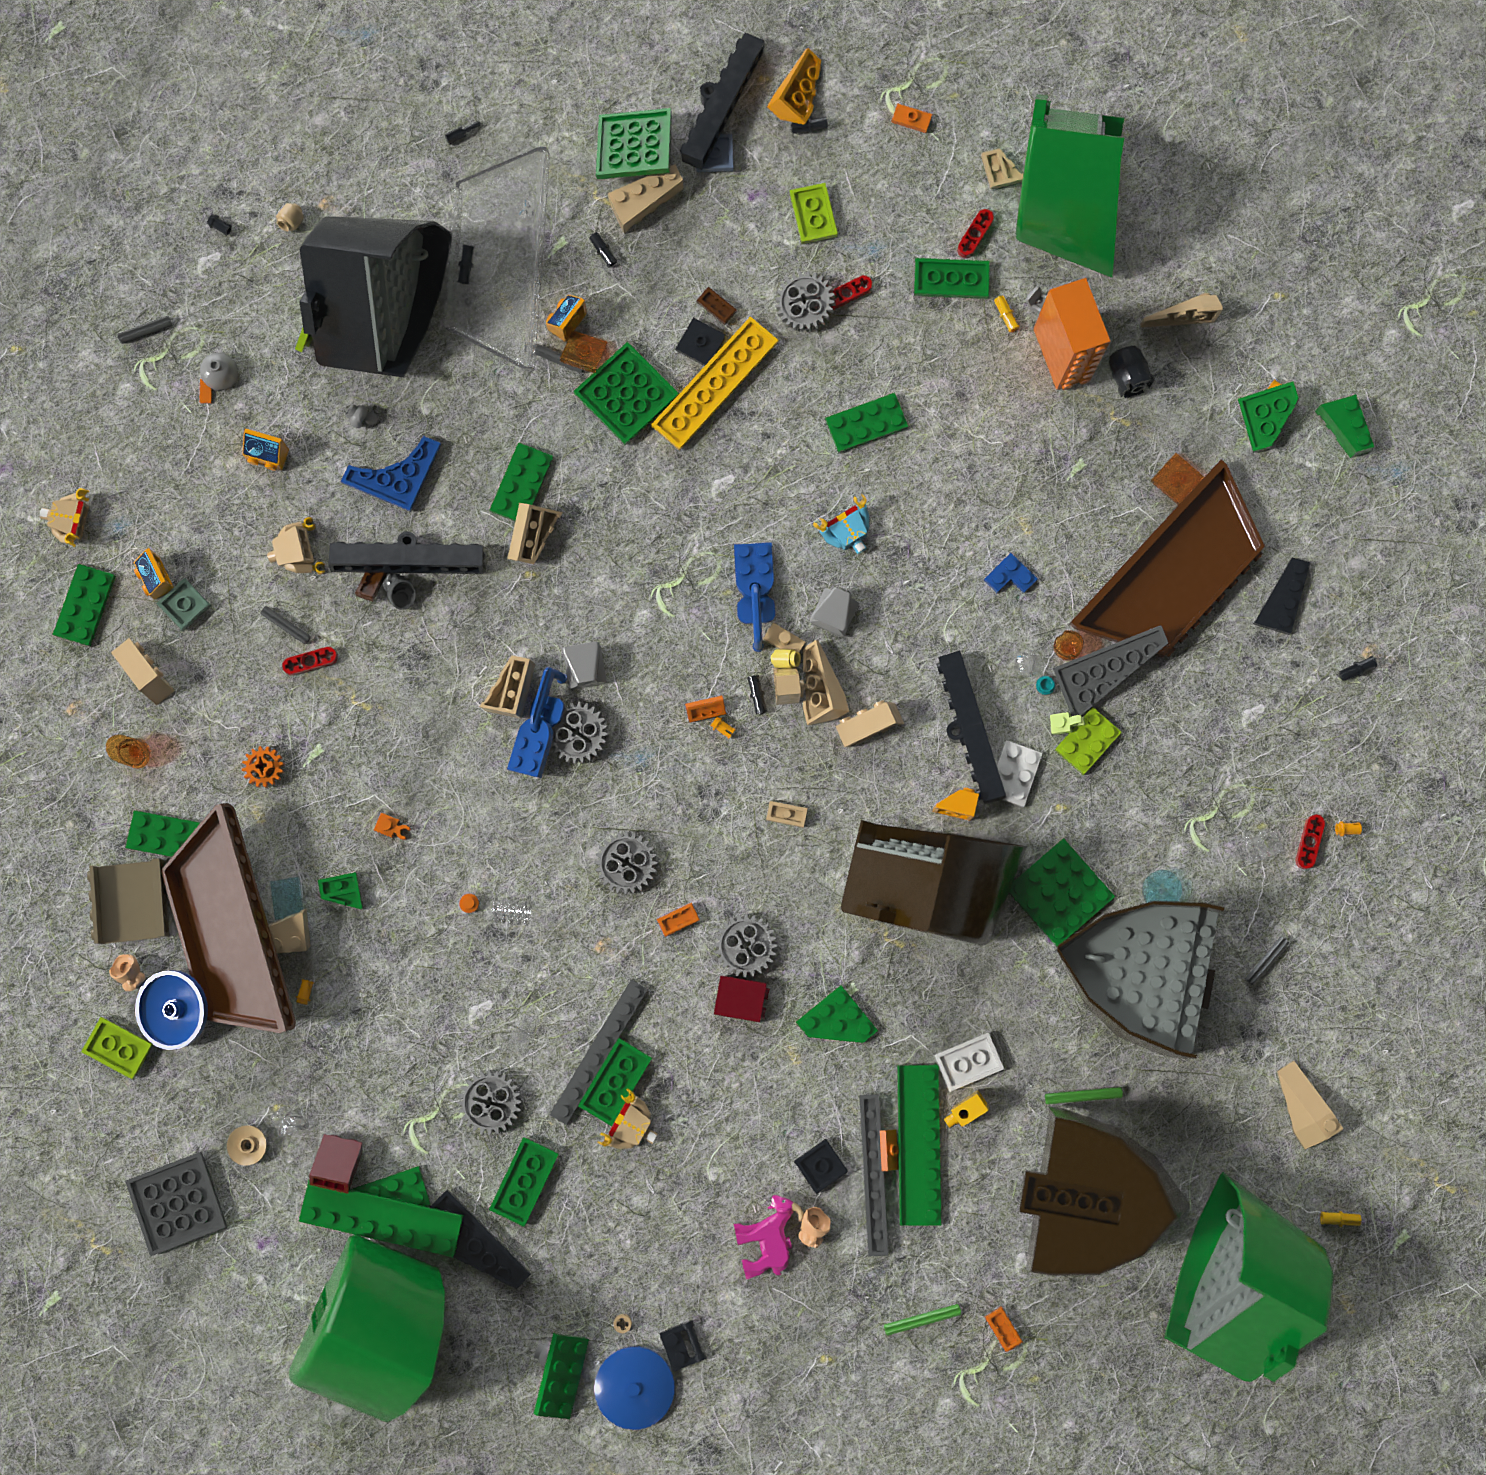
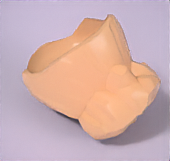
M130 954L119 955L109 970L111 977L121 983L125 991L137 989L146 980L145 975L140 972L139 963L136 958Z
M811 1207L803 1214L801 1231L798 1236L801 1242L809 1247L818 1248L822 1244L823 1236L830 1231L831 1219L822 1209Z

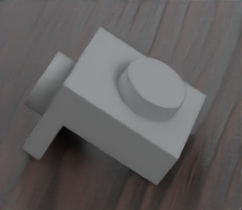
M1038 286L1028 293L1026 302L1031 311L1040 314L1047 295L1043 294Z

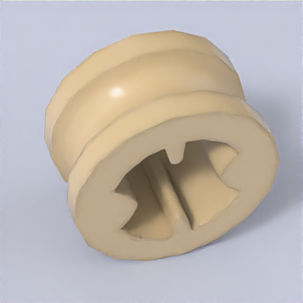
M626 1314L618 1315L614 1320V1329L619 1333L628 1332L632 1325L631 1318ZM620 1318H624V1321L628 1322V1326L626 1325L625 1329H621V1326L617 1325V1321L620 1322Z

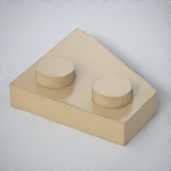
M1000 149L981 154L991 190L1022 182L1023 173L1021 174L1015 168V164L1007 159Z

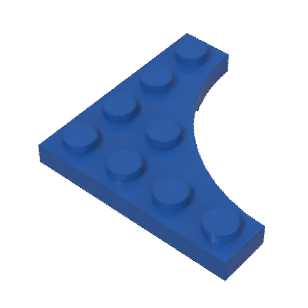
M423 436L416 448L409 454L410 456L400 463L397 462L384 469L372 470L348 465L341 483L411 512L441 447V443Z

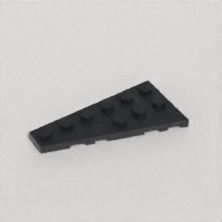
M448 1189L430 1206V1208L463 1215L453 1258L477 1268V1270L485 1272L516 1289L532 1274Z

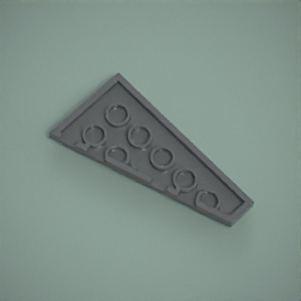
M1160 625L1054 667L1053 671L1071 716L1085 713L1167 645L1168 641L1162 626Z

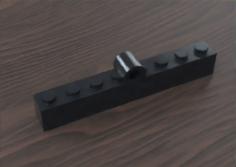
M744 32L742 38L737 40L734 53L729 55L728 65L722 69L719 82H705L700 87V101L704 106V110L698 114L695 127L689 131V139L686 143L682 144L680 149L682 162L698 169H703L765 51V40Z
M406 531L402 532L398 536L397 542L393 544L375 542L374 544H365L363 542L330 543L328 564L331 572L484 574L483 545L475 543L469 545H460L458 543L441 545L439 543L421 544L417 543L416 536L412 532Z
M961 651L938 657L940 663L936 665L939 675L943 674L945 681H942L944 691H949L951 697L947 699L950 710H955L956 717H953L954 721L947 726V736L953 743H961L962 746L966 745L968 752L964 753L967 764H972L973 771H970L973 783H978L979 789L976 790V793L979 794V801L983 800L985 805L1005 799L1006 793ZM959 729L961 731L959 735L952 734L953 730Z

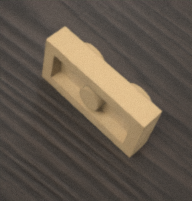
M770 801L766 821L804 828L808 808Z

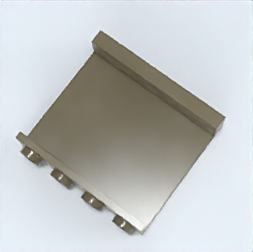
M157 858L147 862L101 867L89 866L90 871L87 872V879L91 885V890L88 892L89 901L92 902L90 919L93 921L91 938L94 944L170 937L167 891L161 873L162 868L165 866L163 859Z

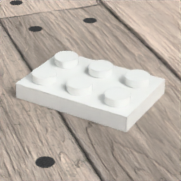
M1007 740L1005 741L997 764L1006 793V798L1002 799L1003 801L1022 808L1025 806L1042 756L1041 752Z
M989 1032L934 1055L949 1092L1004 1069Z

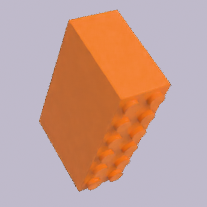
M1086 278L1049 290L1033 330L1056 390L1061 388L1062 390H1067L1073 387V384L1079 382L1080 384H1085L1091 380L1111 341Z

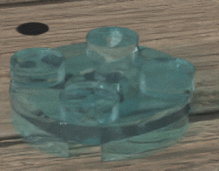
M1157 870L1149 874L1143 881L1142 894L1146 903L1151 901L1177 902L1182 894V885L1172 872ZM1161 884H1164V888H1167V892H1163V895L1157 891V887H1160Z

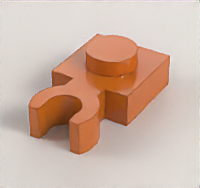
M381 813L374 831L393 838L394 833H396L400 839L406 840L407 838L401 835V831L403 829L410 831L411 828L407 825L398 826L400 820Z

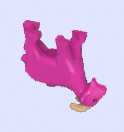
M773 1195L771 1197L772 1203L767 1209H776L777 1212L752 1225L734 1224L738 1245L759 1241L762 1257L757 1261L741 1259L746 1279L761 1275L765 1270L771 1268L776 1275L780 1276L781 1271L787 1268L790 1258L788 1249H792L790 1237H785L784 1227L794 1211L797 1212L799 1221H802L803 1210L797 1203L788 1198Z

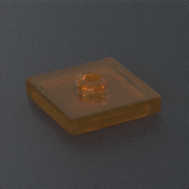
M572 330L561 354L560 362L596 373L608 342Z
M1175 453L1151 479V482L1179 505L1204 476L1180 455Z

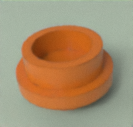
M465 894L461 897L459 905L462 911L473 913L479 907V900L473 894Z

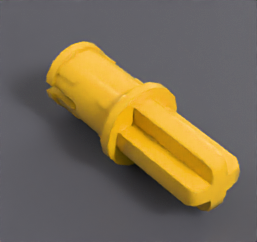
M1003 295L997 297L994 302L1001 314L1000 318L1004 320L1009 333L1016 331L1020 326L1013 315V309H1010Z
M1342 1211L1338 1213L1321 1212L1320 1214L1321 1224H1332L1342 1227L1343 1225L1360 1226L1362 1223L1360 1214L1343 1213Z

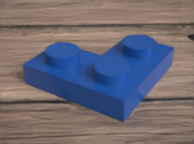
M1010 553L984 581L996 593L1009 581L1025 593L1038 578Z

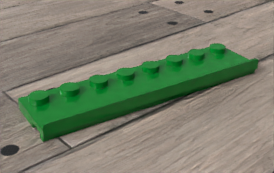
M897 1065L899 1226H941L938 1065Z
M308 1180L298 1222L454 1257L463 1215L352 1189L347 1194L312 1186Z

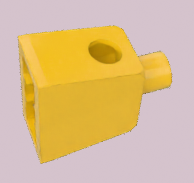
M977 1090L953 1106L951 1109L952 1114L944 1118L950 1129L958 1123L963 1127L987 1112L989 1105L980 1091ZM963 1109L968 1111V1114L965 1116L960 1112Z

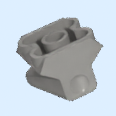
M824 588L809 622L816 627L844 637L859 602L851 598L852 595L839 588Z
M596 641L562 648L569 689H579L607 683L600 642Z

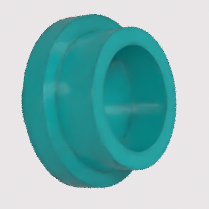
M1042 676L1036 682V689L1042 695H1049L1055 689V682L1049 676Z

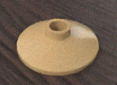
M250 1125L235 1129L227 1141V1152L230 1158L235 1163L244 1166L260 1161L267 1148V1141L263 1132L257 1127ZM247 1141L252 1144L250 1149H247L245 1146Z

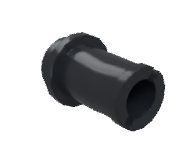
M212 214L207 220V224L211 229L215 228L225 236L230 234L232 225L219 219L218 215L214 216Z

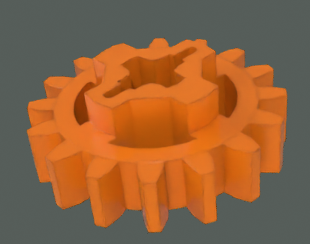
M261 746L258 747V751L251 749L252 755L246 754L245 756L248 760L242 761L246 765V767L242 768V771L247 772L244 778L250 779L249 783L251 785L256 782V787L258 788L262 784L265 788H268V783L274 786L275 779L281 780L278 776L279 773H284L281 767L285 766V763L280 762L283 757L277 755L278 751L275 749L271 751V748L268 746L265 750ZM266 755L271 756L274 761H268ZM263 763L267 765V767H264V771L260 769V767H263ZM252 773H258L260 779L255 778Z

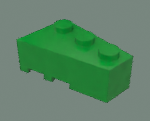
M1357 395L1321 404L1315 410V413L1318 416L1320 415L1326 423L1325 426L1333 432L1337 442L1350 458L1367 454L1374 448Z

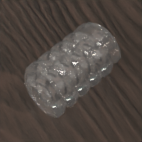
M493 898L491 917L494 923H498L500 919L501 923L505 924L508 919L509 924L512 925L516 919L517 925H521L522 921H524L525 926L529 925L532 919L533 902H531L530 907H527L526 901L520 906L518 900L512 905L509 899L507 904L504 905L503 899L497 904L496 899Z

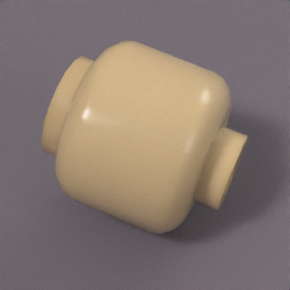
M284 204L276 214L277 225L284 231L296 230L304 220L301 207L297 204Z

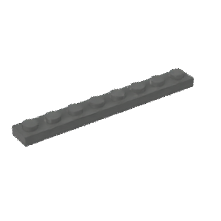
M632 979L630 980L551 1111L550 1116L565 1125L568 1124L592 1081L646 994L647 988Z
M879 1094L859 1095L868 1256H888L884 1171H882Z

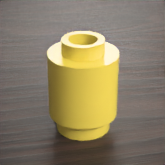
M776 649L771 655V663L775 668H795L800 665V653L794 649Z

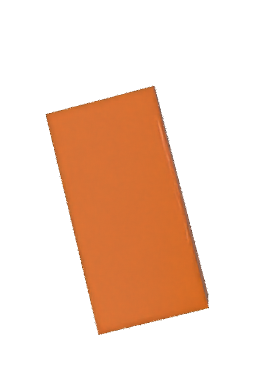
M200 379L199 403L212 404V388L208 387Z

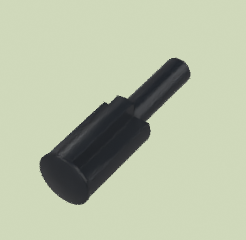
M476 121L465 128L460 126L445 134V139L450 145L466 137L465 133L479 127L481 124L479 121Z

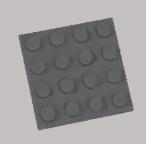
M202 1152L125 1181L150 1257L227 1227Z

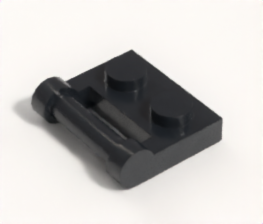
M693 1320L659 1332L673 1372L707 1358L705 1352H702L693 1326L695 1325ZM686 1330L695 1356H689L680 1331Z

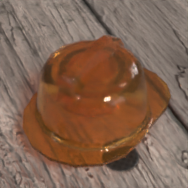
M117 734L111 736L106 742L108 756L118 763L140 769L149 762L151 750L146 741L141 738Z

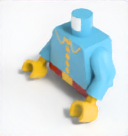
M861 494L862 500L858 502L856 497L853 498L858 507L855 505L828 522L825 519L819 518L822 522L820 526L815 522L813 523V526L820 530V534L826 543L843 550L852 546L857 554L867 549L862 540L867 537V532L870 529V516L865 505L867 499L863 494Z

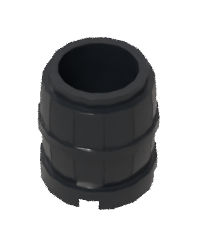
M1126 346L1115 351L1109 357L1108 363L1112 372V378L1118 386L1121 398L1123 395L1124 398L1138 396L1144 393L1143 389L1147 386L1151 389L1155 385L1156 380L1153 374L1150 373L1148 362L1137 346Z

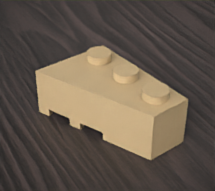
M519 503L508 559L535 564L545 546L544 542L549 533H552L553 526L557 519L561 517L562 512Z
M128 638L111 653L139 691L155 705H158L171 695L174 690L163 677L162 671L153 665L155 662L148 654L145 655L143 653L145 651L143 646L138 641L134 643Z
M512 655L501 671L494 687H491L489 695L479 707L486 712L522 719L535 663L528 658Z
M773 668L776 705L799 703L800 698L804 694L803 679H799L797 668Z
M882 700L875 703L874 708L870 710L866 708L856 713L857 716L854 718L849 716L840 720V724L835 727L844 747H851L872 738V736L878 733H884L897 724L899 726L903 725L904 722L896 704Z
M307 908L268 924L276 953L307 951L311 946Z

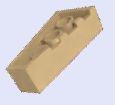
M676 164L670 166V173L652 174L609 192V203L623 233L625 234L629 231L630 227L634 224L637 225L642 221V218L654 212L663 202L666 203L683 190V179Z

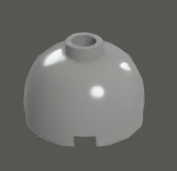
M215 352L209 354L200 365L202 381L214 391L230 389L239 378L236 362L224 353Z

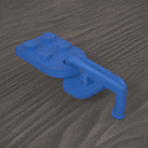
M772 542L734 544L736 586L738 591L744 596L737 603L738 619L744 624H753L754 643L752 647L754 651L760 652L764 648L762 623H769L775 618V602L768 596L774 584Z
M551 667L545 668L537 695L531 705L529 713L531 718L526 720L518 730L507 770L542 778L553 741L552 727L561 721L565 709L564 702L561 699L548 695L553 678L557 679L558 683L563 684L568 679L566 674Z

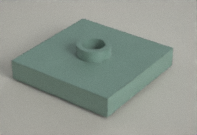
M186 578L181 580L156 603L182 631H185L211 607L210 603Z

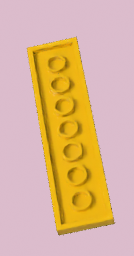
M750 316L651 426L680 451L775 347L778 339Z

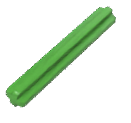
M1121 1087L1048 1093L1045 1094V1103L1058 1104L1122 1098L1123 1091Z
M958 1304L894 1321L885 1324L884 1330L886 1335H892L961 1315V1308Z

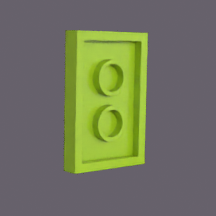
M826 183L789 190L801 244L838 236Z
M1094 707L1084 716L1085 725L1075 726L1072 732L1055 748V751L1082 775L1089 770L1121 734V731Z
M100 1017L81 1052L126 1077L135 1079L153 1044L108 1019Z

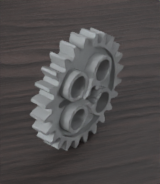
M807 271L806 276H803L802 272H799V277L792 274L793 280L786 278L788 284H781L783 291L777 290L780 297L775 298L776 302L779 303L775 305L776 309L779 310L777 314L779 317L782 316V322L787 321L786 325L788 328L793 325L794 331L800 327L801 332H804L805 327L808 328L809 332H811L812 326L818 329V323L825 325L823 319L830 320L828 313H834L830 306L836 305L835 301L832 300L836 298L834 293H832L834 290L832 286L828 287L830 285L829 281L824 282L823 276L818 278L816 272L811 276L809 271ZM812 288H817L814 294L809 293ZM799 292L797 297H791L792 293ZM814 306H820L819 310L816 312H813L812 308ZM797 309L802 310L799 315H793Z
M571 702L570 708L565 706L561 721L552 727L553 742L551 748H555L553 753L555 755L560 753L559 758L561 760L566 757L567 763L571 759H573L574 764L578 763V759H580L582 764H585V758L592 761L591 755L598 757L597 750L604 751L601 744H607L603 738L609 736L608 733L604 732L609 727L602 725L606 719L600 718L602 715L600 711L595 713L597 708L594 706L589 710L590 705L588 703L583 707L582 703L578 702L577 707H575L574 703ZM574 716H579L577 724L571 723ZM567 723L568 725H570L571 727H573L574 729H576L577 731L591 739V743H588L587 741H585L584 739H582L581 737H579L578 735L564 727V724ZM594 726V733L587 735V728ZM568 731V738L561 740V734ZM583 742V743H584L583 749L580 750V751H577V750H576V745H577V743Z
M627 831L624 837L618 832L616 839L610 835L611 842L604 840L606 846H599L602 853H596L600 860L594 861V863L600 865V867L595 869V871L602 872L598 878H605L603 885L605 886L610 883L609 890L616 887V893L618 894L621 889H623L625 895H627L628 889H631V892L635 894L636 887L642 891V884L648 886L647 878L653 880L650 873L657 872L652 868V866L658 865L656 861H652L657 855L650 853L654 848H647L649 841L647 840L643 843L642 835L636 839L635 832L631 837H629ZM621 845L628 847V852L624 855L618 853V847ZM614 853L623 860L629 858L630 864L641 869V872L639 873L627 865L624 868L623 863L613 858L611 854ZM637 855H643L645 861L643 864L638 865L634 863V858ZM615 861L618 863L616 871L608 870L610 862ZM632 871L635 874L632 881L624 879L626 872Z
M745 914L744 919L737 915V921H734L731 917L730 925L726 922L723 923L725 930L718 929L722 935L715 936L716 939L720 940V943L714 944V946L720 948L715 954H721L718 962L724 960L725 963L722 967L729 966V973L736 970V976L743 972V976L746 977L747 972H750L753 977L755 970L761 974V967L768 969L766 962H773L770 955H776L772 949L777 948V945L772 944V941L777 938L770 937L774 930L767 931L769 924L762 925V918L757 922L755 921V915L751 919H748L747 914ZM747 927H752L755 930V935L751 938L744 935V930ZM737 930L741 932L746 943H751L749 949L755 961L751 960L745 948H740L742 941L736 933ZM731 936L738 939V944L735 947H730L727 944V939ZM757 944L763 945L765 949L761 955H757L753 951L754 946ZM742 953L747 956L748 959L745 964H739L736 961L738 954Z
M488 1070L487 1076H485L484 1072L481 1071L480 1078L474 1074V1081L472 1082L468 1079L466 1082L469 1086L461 1087L465 1093L458 1094V1096L463 1098V1101L457 1102V1104L463 1105V1108L458 1112L465 1113L461 1119H468L469 1121L466 1126L473 1124V1131L480 1128V1134H483L485 1129H487L488 1135H491L494 1129L498 1134L500 1133L499 1127L505 1131L507 1130L506 1123L511 1126L513 1125L511 1118L518 1119L515 1111H521L519 1107H516L517 1104L522 1103L521 1100H517L521 1093H515L514 1090L517 1089L518 1085L511 1086L513 1079L506 1081L507 1074L499 1077V1071H496L495 1075L492 1076V1071ZM480 1085H485L488 1089L485 1096H481L478 1093ZM501 1089L507 1093L504 1101L497 1098V1093ZM473 1097H478L484 1100L490 1099V1097H492L493 1102L506 1104L507 1107L502 1108L496 1105H491L488 1108L487 1103L474 1101ZM476 1104L481 1105L483 1108V1112L480 1115H475L473 1112V1107ZM494 1109H499L502 1113V1117L499 1120H495L492 1117Z

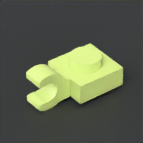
M1069 712L1050 715L1051 733L1053 735L1071 733L1073 726L1085 725L1084 717L1081 715L1071 717Z

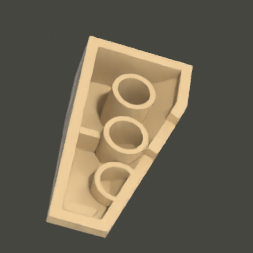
M815 640L803 648V671L806 673V683H804L806 701H803V710L807 725L836 720L849 712L845 693L820 642Z

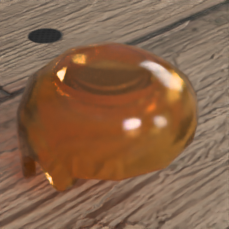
M1065 630L1060 636L1056 637L1053 650L1056 656L1062 660H1074L1081 654L1084 640L1076 631Z

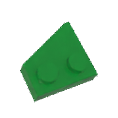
M357 872L318 880L322 900L360 910L364 909Z

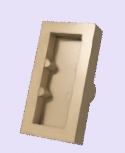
M774 622L763 640L778 649H794L799 653L806 643Z

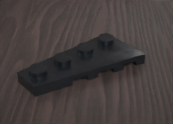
M1293 557L1289 560L1253 625L1287 635L1291 634L1310 562Z

